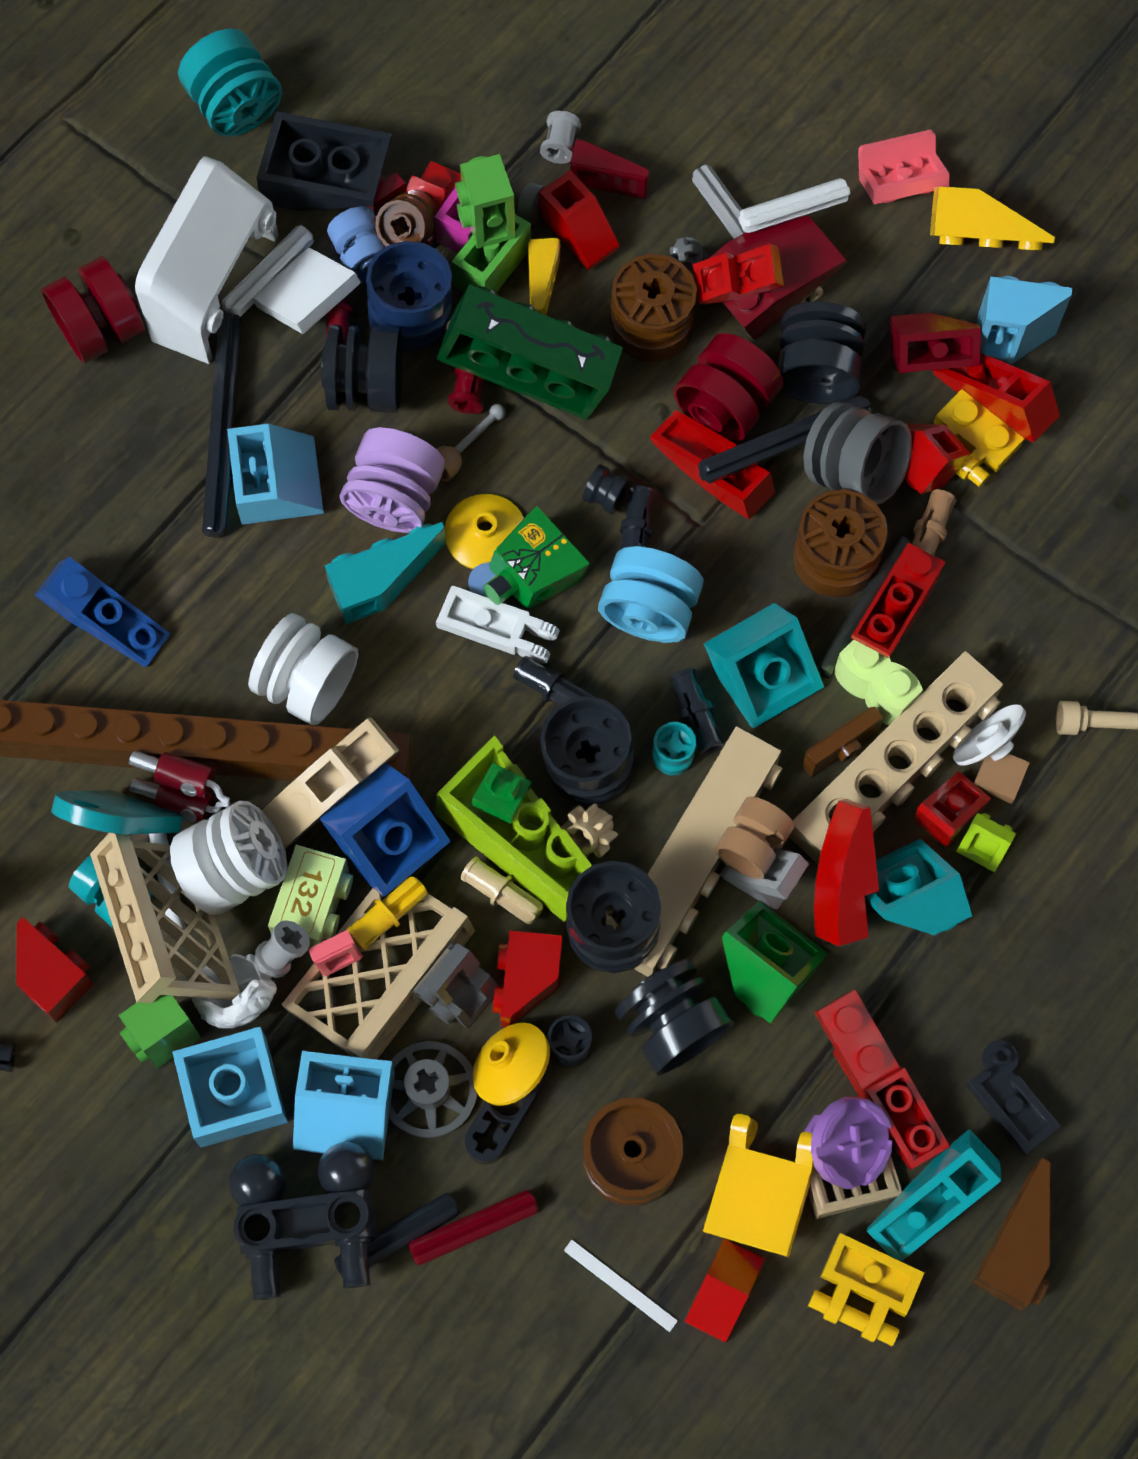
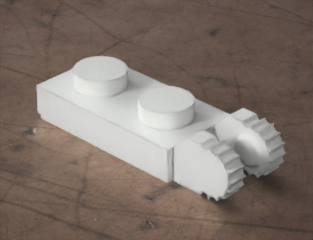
M451 586L436 621V626L439 629L513 655L515 653L521 657L527 655L533 661L543 664L547 663L549 659V651L540 645L523 640L524 631L526 630L533 636L549 641H556L560 632L553 624L532 617L527 611L504 603L496 605L487 597L456 586Z

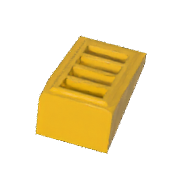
M558 238L530 239V242H528L530 306L536 312L544 315L547 314L560 263L561 245Z

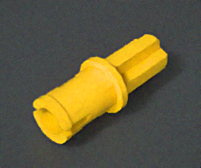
M409 877L382 901L377 898L374 901L376 905L347 929L355 942L365 951L393 925L398 927L400 925L398 920L420 902L428 892L416 877Z

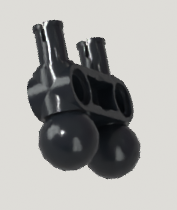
M341 1142L331 1146L321 1157L318 1166L320 1184L328 1194L280 1200L285 1191V1174L277 1160L266 1154H253L244 1157L235 1165L231 1171L228 1185L232 1198L239 1206L237 1207V1217L234 1220L233 1231L236 1240L240 1243V1254L245 1255V1259H250L253 1300H268L281 1297L277 1256L282 1255L283 1251L327 1245L340 1247L343 1288H358L371 1285L367 1244L371 1243V1239L375 1238L378 1215L375 1206L372 1204L371 1190H368L374 1179L375 1165L371 1154L365 1147L355 1142ZM355 1204L360 1210V1220L353 1228L345 1229L342 1225L341 1215L345 1208ZM266 1216L270 1223V1232L263 1240L257 1241L252 1233L253 1225L259 1218Z

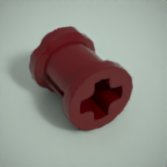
M455 367L454 373L457 379L454 393L448 397V405L460 413H481L484 408V402L481 400L484 384L488 380Z

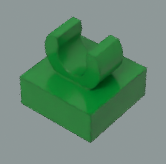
M492 763L473 796L472 805L511 824L531 788L532 781Z

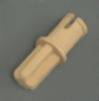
M477 856L467 864L462 872L461 880L469 883L489 897L490 904L494 907L499 904L526 924H532L540 916L543 910V904L515 885L513 877L509 875L505 878L483 863Z

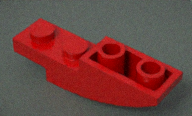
M850 990L816 1010L814 1014L835 1048L832 1052L859 1097L868 1099L881 1106L889 1117L892 1129L888 1128V1139L893 1141L892 1146L909 1169L916 1168L949 1148L947 1140L905 1068L899 1067L856 990Z

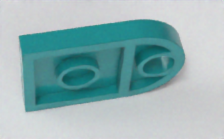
M115 790L58 791L55 793L51 812L55 816L73 824L98 831L124 835L179 833L184 817Z

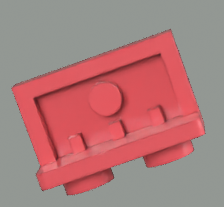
M932 130L865 144L858 148L859 180L874 204L891 203L897 199L917 194H929L934 191V187H949V172L936 154V135Z

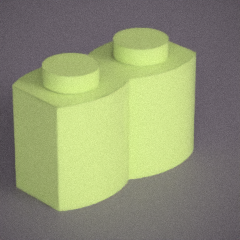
M853 640L839 653L834 670L838 682L852 695L865 699L868 708L875 706L884 717L882 722L890 725L923 691L919 680L911 671L900 664L891 662L890 657L888 658L856 640Z

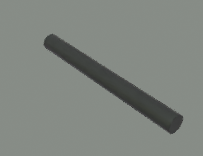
M897 536L877 571L816 666L818 672L823 676H831L839 653L852 642L851 636L904 548L908 542L912 544L906 537Z

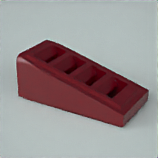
M576 139L570 161V170L587 188L647 198L648 169L591 143Z

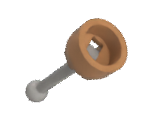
M501 404L493 405L490 408V414L455 448L451 446L436 448L445 459V468L440 478L441 480L448 482L458 473L462 465L460 453L495 420L504 418L506 414L504 406Z

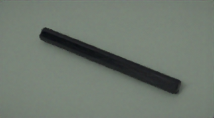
M230 312L223 313V319L217 331L202 525L203 534L213 538H222L226 534L232 465L227 429L234 428L242 331L241 317Z

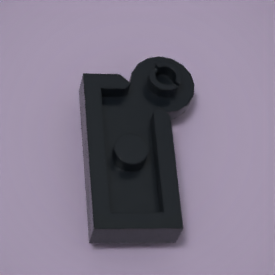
M997 1040L989 1043L983 1051L982 1064L986 1070L968 1082L966 1087L1024 1157L1061 1126L1020 1076L1012 1072L1017 1067L1019 1060L1015 1047L1009 1042Z

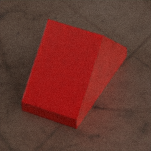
M724 1238L684 1322L726 1343L765 1259Z

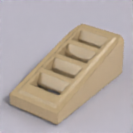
M891 1155L885 1169L882 1171L888 1189L879 1191L875 1180L868 1184L870 1193L862 1194L859 1185L853 1187L855 1189H851L853 1197L845 1198L843 1188L832 1184L836 1201L830 1203L822 1180L824 1179L814 1169L808 1195L815 1219L899 1196L902 1190Z

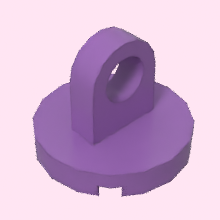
M843 1097L831 1103L821 1115H814L804 1132L812 1133L811 1154L816 1170L824 1180L844 1189H855L853 1187L859 1185L866 1186L874 1182L885 1169L892 1153L893 1141L888 1139V1128L892 1129L889 1117L881 1106L865 1098Z

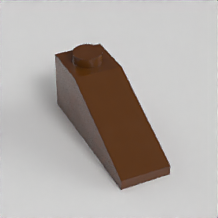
M1041 1158L1033 1165L972 1281L973 1284L1020 1311L1028 1307L1031 1302L1038 1305L1050 1283L1049 1280L1044 1278L1050 1266V1162L1044 1158Z

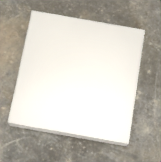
M307 248L267 283L252 300L260 310L304 334L361 282L352 270L311 248Z

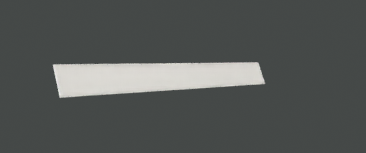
M571 1240L564 1250L567 1254L666 1330L671 1331L677 1323L675 1318L576 1242Z

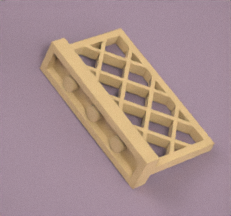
M108 833L90 855L136 1002L153 1003L159 995L233 1000L241 992L215 915L208 914L196 906L197 913H195L177 898L180 892L184 895L185 893L176 879L173 868L165 862L166 860H171V845L132 841L130 835ZM137 856L152 868L149 874L140 867ZM156 872L176 888L173 893L153 878ZM148 891L164 904L160 910L152 904ZM168 908L188 924L184 930L165 915ZM160 928L176 941L172 947L164 941ZM192 929L206 939L209 947L208 950L189 935ZM180 945L200 960L197 967L177 952ZM172 965L188 978L187 981L175 980L176 976ZM205 965L218 975L221 984L213 982L201 972Z
M372 888L337 934L345 931L349 926L362 918L376 905L374 901L377 898L382 901L383 896ZM427 893L420 903H417L404 914H408L410 934L387 938L386 932H384L379 940L374 941L365 950L381 949L384 968L360 973L358 960L352 963L353 974L330 978V975L324 976L323 980H318L322 974L316 965L313 964L282 1003V1006L352 1057L377 1060L421 1003L422 999L413 992L415 987L450 943L454 946L456 943L464 946L475 930L467 915L455 907L453 909L449 908ZM434 910L443 916L434 929L417 932L414 913ZM425 940L419 947L418 941ZM412 943L413 956L408 963L390 967L388 947ZM358 945L360 951H361V952H365V951ZM398 975L392 982V976ZM385 977L386 991L381 998L363 1002L361 982ZM354 983L357 1003L333 1007L331 987ZM324 989L326 1009L307 1012L298 1006L309 991ZM366 1010H371V1011L368 1013V1015L365 1017V1011H366ZM358 1012L359 1026L347 1040L336 1032L334 1017ZM327 1018L328 1026L319 1019Z

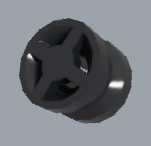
M599 464L586 485L582 500L589 504L597 502L603 506L605 512L613 515L622 504L629 489L631 479L624 475L615 476L611 474L608 467Z

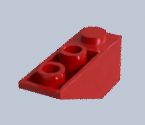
M908 542L851 638L889 658L929 598L945 561Z

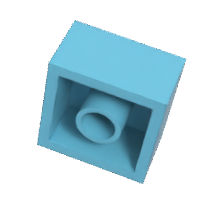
M261 1027L172 1051L193 1139L201 1148L288 1123L267 1038Z

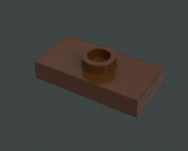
M875 706L869 707L808 749L802 767L812 778L838 759L842 763L850 760L863 748L861 743L879 731L884 717Z

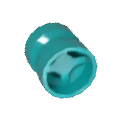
M669 722L662 725L656 731L653 740L652 759L658 770L673 776L686 772L692 766L696 749V736L692 729L680 722Z

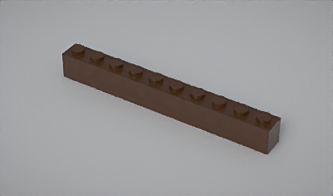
M0 700V757L138 768L129 765V759L133 751L158 759L164 752L213 767L215 768V775L294 781L330 748L335 747L354 730ZM384 732L399 750L384 764H389L410 780L413 755L410 734Z

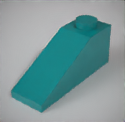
M970 1129L949 1145V1148L938 1154L867 1228V1232L890 1257L903 1261L1001 1182L1000 1161Z

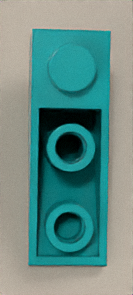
M442 522L435 525L423 524L422 527L417 526L408 535L395 540L391 538L382 539L374 543L368 550L357 554L345 553L339 555L330 564L325 565L328 583L345 624L383 611L445 546V529Z

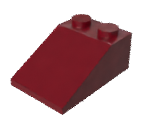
M808 214L757 231L745 232L726 243L710 257L712 258L726 252L736 256L767 244L779 247L784 286L743 298L723 301L724 305L754 341L779 321L789 308L798 305L848 263Z

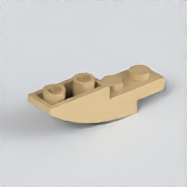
M371 717L362 722L335 747L330 748L262 810L281 837L284 849H287L320 820L319 817L399 751Z

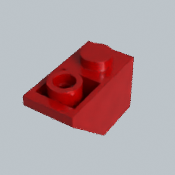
M571 170L539 191V217L588 271L619 250L620 245L596 197Z
M906 424L912 435V454L909 468L905 475L906 482L921 495L943 488L971 453L945 424Z
M22 917L17 922L16 985L57 1023L93 985V982L85 973L90 966L71 949L66 955L63 954L54 945L59 938L42 922L39 921L35 926H32Z
M509 931L508 944L500 943L497 970H505L504 986H495L493 1013H501V1027L515 1024L558 989L562 935Z

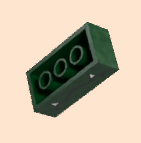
M469 284L451 317L436 360L587 420L609 391L623 347L612 343L604 335L590 334L575 328L571 322L565 319H553L536 312L532 306L526 303H514L502 298L490 288L476 287Z

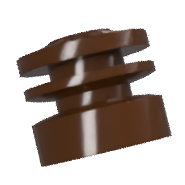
M647 254L635 257L620 268L613 279L610 329L615 343L623 347L622 351L625 354L639 361L659 362L674 357L686 347L692 337L697 287L692 273L681 262L667 255Z
M846 489L827 491L812 499L802 513L792 555L795 571L807 587L818 594L833 598L852 596L866 588L877 571L888 533L885 516L877 504L862 493ZM844 533L846 535L844 538H839V534Z

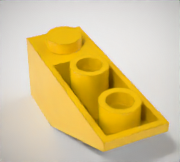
M934 187L930 235L940 236L939 244L963 245L964 238H979V247L1003 248V240L1019 241L1018 249L1042 250L1043 243H1054V236L980 189Z

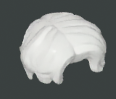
M233 954L230 956V963L241 992L233 1000L192 997L194 1007L201 1014V1019L217 1028H235L253 1022L269 1007L277 987L271 980L272 976L262 973L254 961L255 955L248 954L245 957ZM205 965L201 972L213 982L221 984L218 975Z

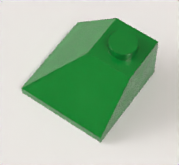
M758 901L722 936L735 996L746 1004L750 1012L764 1018L770 1024L790 1004L828 955L826 951L761 901Z

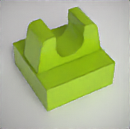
M977 813L956 852L995 872L1016 833L1012 832V828L1009 825L1005 824L1003 827L990 820V815L986 813L980 815Z

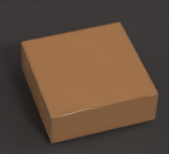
M1010 754L996 761L988 757L983 760L974 784L984 793L1012 804L1030 762Z

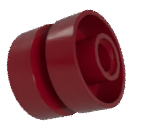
M103 256L78 268L84 292L79 293L73 283L65 276L40 289L44 301L75 355L84 365L108 352L101 329L106 327L120 344L145 332L143 322L137 311L139 309L130 288L119 273L116 274L110 263Z
M719 333L713 337L699 355L698 364L691 366L674 387L673 396L678 407L685 415L729 441L740 443L758 421L759 412L765 411L782 390L784 382L778 367L761 349L737 335Z

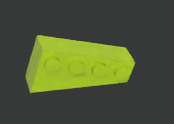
M494 735L437 793L435 814L508 876L513 877L514 881L563 922H566V903L569 889L578 875L592 865L565 829L562 830L550 814V808L543 799H539L530 788L511 824L472 805L473 796L492 763L526 779L517 764L513 765L504 753L502 744Z

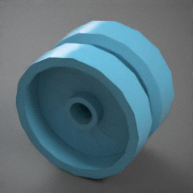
M634 546L625 547L618 551L610 571L612 581L605 585L598 604L600 614L616 628L646 640L671 643L684 639L692 618L690 608L697 604L703 587L704 579L699 571L686 561L653 548Z

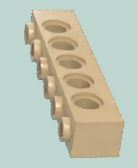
M964 651L793 820L795 826L789 838L819 865L822 846L831 821L829 816L834 813L838 801L843 799L870 807L874 832L886 818L882 812L892 802L897 807L900 806L915 789L911 783L921 773L926 778L929 777L943 762L944 759L940 755L950 745L957 749L971 734L972 730L969 726L978 717L983 721L986 720L1001 703L997 696L1003 684L968 652ZM958 700L964 705L966 710L955 712L947 706L946 701ZM929 728L935 732L937 739L932 741L925 740L918 734L917 729ZM900 756L907 761L909 767L906 769H896L889 763L888 758ZM865 784L872 785L878 789L880 796L877 798H867L862 795L859 787Z

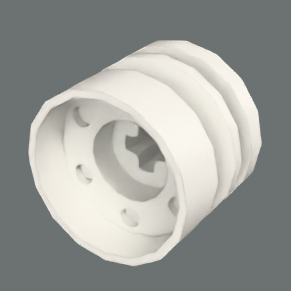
M290 613L275 626L263 643L251 669L248 685L250 691L259 696L267 695L268 701L273 704H280L288 697L286 707L289 713L310 725H318L334 709L348 686L357 664L358 649L335 635H327L320 640L321 632L319 626L311 623L306 625L303 617Z
M237 801L226 809L212 815L209 820H202L181 831L173 837L170 846L171 864L182 890L197 908L211 915H220L243 903L249 896H257L265 889L278 885L285 879L288 868L286 851L281 837L271 820L260 808L248 801Z

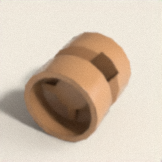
M750 796L746 797L734 816L733 821L736 827L732 826L726 829L715 847V852L732 869L745 876L759 880L764 878L776 858L773 849H781L795 825L792 819L775 805L758 797Z

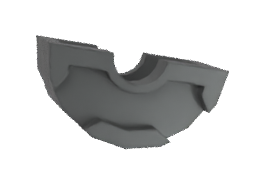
M450 943L413 992L431 1006L429 1010L446 1024L450 1025L455 1019L469 1029L493 999L495 986L499 985L488 973L479 967L481 963L470 950L458 943L455 946Z

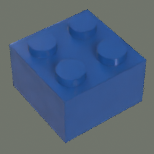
M387 763L319 817L360 877L383 897L451 842L411 781Z

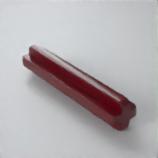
M525 1190L416 1238L409 1243V1249L417 1265H422L533 1216L538 1212L537 1202L533 1193L530 1190Z

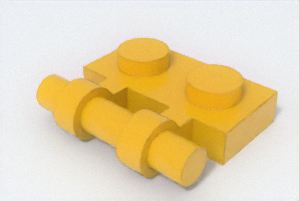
M963 389L935 416L934 423L945 424L967 450L971 452V455L955 474L963 480H971L978 487H981L990 477V474L982 469L980 465L984 463L996 473L1022 446L1024 441L1022 436Z
M840 1233L820 1276L837 1285L834 1293L830 1297L815 1289L808 1306L823 1313V1319L836 1324L837 1321H840L861 1331V1337L873 1343L875 1339H878L893 1346L900 1329L885 1323L884 1319L888 1310L903 1317L907 1315L924 1272ZM850 1292L874 1302L870 1315L845 1304Z

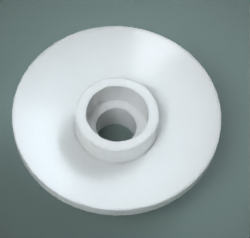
M1018 704L1007 706L977 724L972 729L968 738L955 749L953 753L954 761L958 765L964 766L982 761L988 757L996 761L1007 755L1014 746L1010 740L1018 732L1025 719L1026 711Z

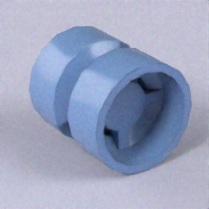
M366 206L350 208L340 213L330 222L327 229L337 253L341 255L340 259L343 266L355 272L361 283H366L368 265L374 256L386 247L377 236L375 229L376 215L373 209Z

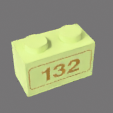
M296 845L268 923L270 932L272 933L273 928L281 921L295 922L306 931L310 941L309 948L335 936L340 916L335 914L339 900L347 899L353 883V875L349 874L346 859Z

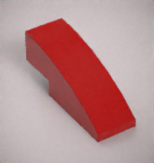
M675 410L650 436L651 442L686 475L722 503L748 520L775 494L770 472L758 465L749 467L711 484L702 481L699 476V462L737 445L678 410Z
M848 799L838 801L829 823L820 854L815 884V936L837 946L869 937L864 896L879 891L871 809L868 806Z

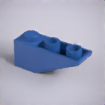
M71 557L60 561L35 593L37 598L66 620L143 667H147L170 635L168 631Z

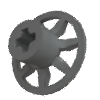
M424 1041L404 1048L391 1061L394 1070L404 1059H407L410 1067L405 1074L404 1080L394 1081L393 1090L406 1092L409 1100L398 1114L390 1105L389 1118L402 1131L421 1138H436L455 1131L470 1116L477 1098V1092L473 1085V1068L470 1062L457 1049L440 1042ZM424 1050L439 1051L435 1060L423 1059L417 1061L412 1055ZM448 1054L456 1059L466 1073L448 1076L444 1068L446 1055ZM469 1081V1097L465 1107H463L449 1094L451 1088ZM441 1105L460 1114L450 1124L436 1128V1108ZM417 1108L425 1109L429 1129L415 1128L403 1120Z

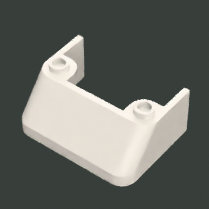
M204 156L197 164L143 261L136 278L135 291L152 342L210 364L213 357L208 337L210 333L217 332L223 319V311L219 309L218 294L249 237L255 239L265 237L276 241L278 230L276 212L273 210L272 202L225 164L207 156Z

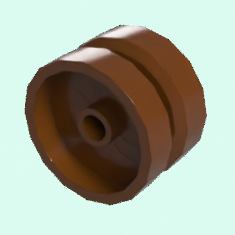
M621 1098L603 1106L590 1120L583 1138V1169L591 1187L605 1200L623 1207L644 1206L660 1199L674 1184L683 1158L682 1134L675 1119L661 1105L644 1098ZM633 1146H637L640 1148L639 1156L635 1158L628 1157L624 1149L631 1150Z

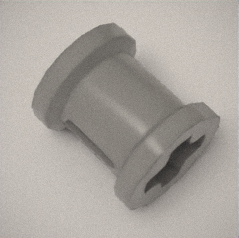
M553 111L547 117L549 129L546 140L541 144L540 154L546 160L553 163L566 164L571 161L575 134H578L580 131L581 123L579 117L567 111Z
M288 920L279 922L273 928L270 940L262 942L255 949L254 961L262 973L274 978L286 975L291 969L293 959L305 954L310 946L306 931L295 922Z

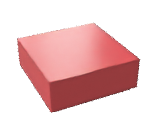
M348 929L308 949L314 964L323 977L363 957Z

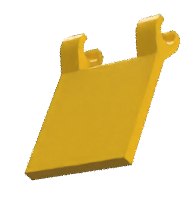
M736 1114L732 1119L729 1145L703 1232L789 1257L815 1169L811 1154L812 1133L802 1132L797 1143L796 1160L792 1162L748 1150L756 1136L758 1123L747 1115Z

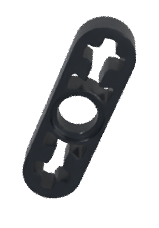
M550 1058L542 1079L530 1094L521 1099V1108L515 1115L504 1116L497 1111L495 1105L485 1101L465 1136L466 1150L472 1160L479 1164L487 1165L498 1161L502 1157L550 1076ZM487 1114H490L497 1123L510 1126L507 1132H504L502 1128L498 1127L493 1136V1142L497 1148L494 1151L487 1148L482 1154L477 1152L478 1143L474 1140V1137L477 1134L484 1137L488 1133L492 1123L484 1119Z

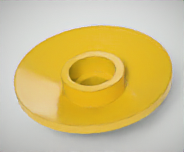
M478 494L468 497L458 503L447 517L445 523L447 548L460 564L470 569H474L483 563H489L496 548L517 527L524 517L511 501L501 496ZM482 522H489L493 525L488 531H482L478 528V525Z
M529 1023L512 1024L495 1033L482 1047L474 1064L473 1085L477 1094L487 1103L497 1106L515 1103L528 1095L542 1079L549 1063L550 1046L546 1035L538 1027Z

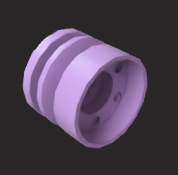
M382 427L369 429L364 434L355 456L357 466L349 471L347 476L348 482L343 486L340 493L341 503L358 518L374 526L395 532L410 533L412 529L417 526L422 527L424 523L425 512L431 504L428 494H432L437 489L445 468V459L437 449L412 434Z

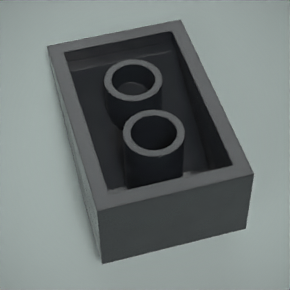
M276 111L256 177L258 190L272 202L273 206L295 211L373 206L391 144L392 134Z

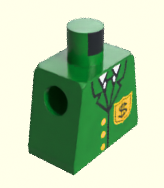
M536 506L494 551L489 567L496 576L484 584V591L488 598L496 605H500L513 595L523 607L532 608L580 583L590 563L540 508Z

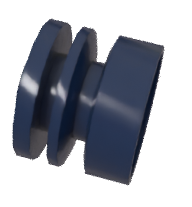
M403 241L390 244L379 251L368 265L366 278L368 318L371 328L373 326L400 327L402 350L415 351L432 346L443 338L447 331L446 324L451 320L452 273L448 261L437 249L421 242Z

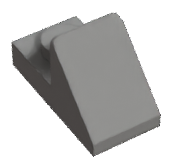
M773 849L776 858L763 879L758 880L745 876L726 864L720 873L724 880L776 910L784 899L788 898L809 865L800 854L781 849Z

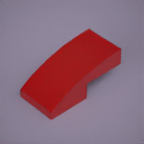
M767 244L736 256L726 252L693 264L697 300L702 305L743 298L784 286L779 247L773 244Z

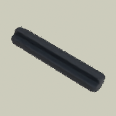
M444 1193L376 1233L375 1238L371 1239V1243L367 1244L369 1268L409 1245L412 1240L431 1232L458 1216L459 1207L452 1195ZM340 1254L334 1259V1264L343 1278Z

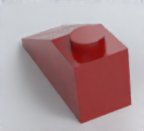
M981 352L979 366L933 370L934 375L958 393L963 389L1020 436L1029 441L1035 442L1060 416L1050 381Z

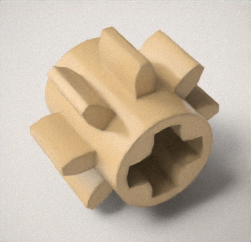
M593 804L586 811L580 805L568 814L569 820L561 826V829L567 831L585 857H588L592 852L598 858L602 857L610 849L609 843L618 836V833L613 831L612 815L599 809L597 804Z

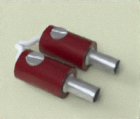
M137 751L132 752L129 765L153 772L154 782L160 785L134 777L130 785V791L155 799V806L180 814L188 822H200L208 820L210 814L217 813L221 810V807H228L230 805V798L224 796L219 785L213 782L215 768L164 752L159 759ZM211 788L215 791L217 798L220 800L216 803L215 807H213L215 802V794L209 793Z

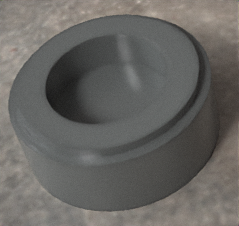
M530 182L524 187L520 195L517 215L535 225L540 220L539 191L545 188V186Z

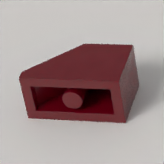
M934 313L890 316V355L899 373L980 365L981 327L979 324Z

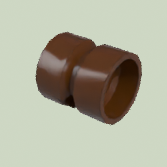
M410 190L401 193L380 208L375 221L378 238L386 247L403 241L423 243L435 233L434 216L439 211L437 204L431 196L423 191Z

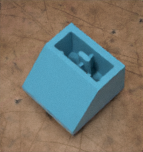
M1012 276L990 277L976 323L981 327L980 352L1002 362L1013 364L1057 333L1071 298L1072 288L1062 287L1053 282L1034 283L1020 281Z
M272 424L227 429L235 500L242 525L324 514L314 436Z
M302 1051L295 1094L293 1150L324 1154L335 1144L355 1142L365 1147L371 1154L372 1159L383 1161L395 1077L392 1061Z

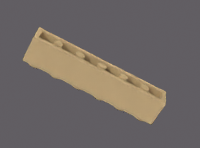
M737 726L648 873V876L658 889L661 901V921L657 946L648 960L634 968L647 977L655 973L658 968L663 969L669 966L677 951V948L672 943L679 931L685 934L689 932L699 911L694 909L699 897L703 895L708 898L716 886L720 875L715 870L721 859L717 856L715 847L728 827H736L733 820L746 797H759L764 787L771 791L783 770L782 767L778 766L781 750ZM618 923V925H617V927L615 928V930H618V929L621 928V923Z

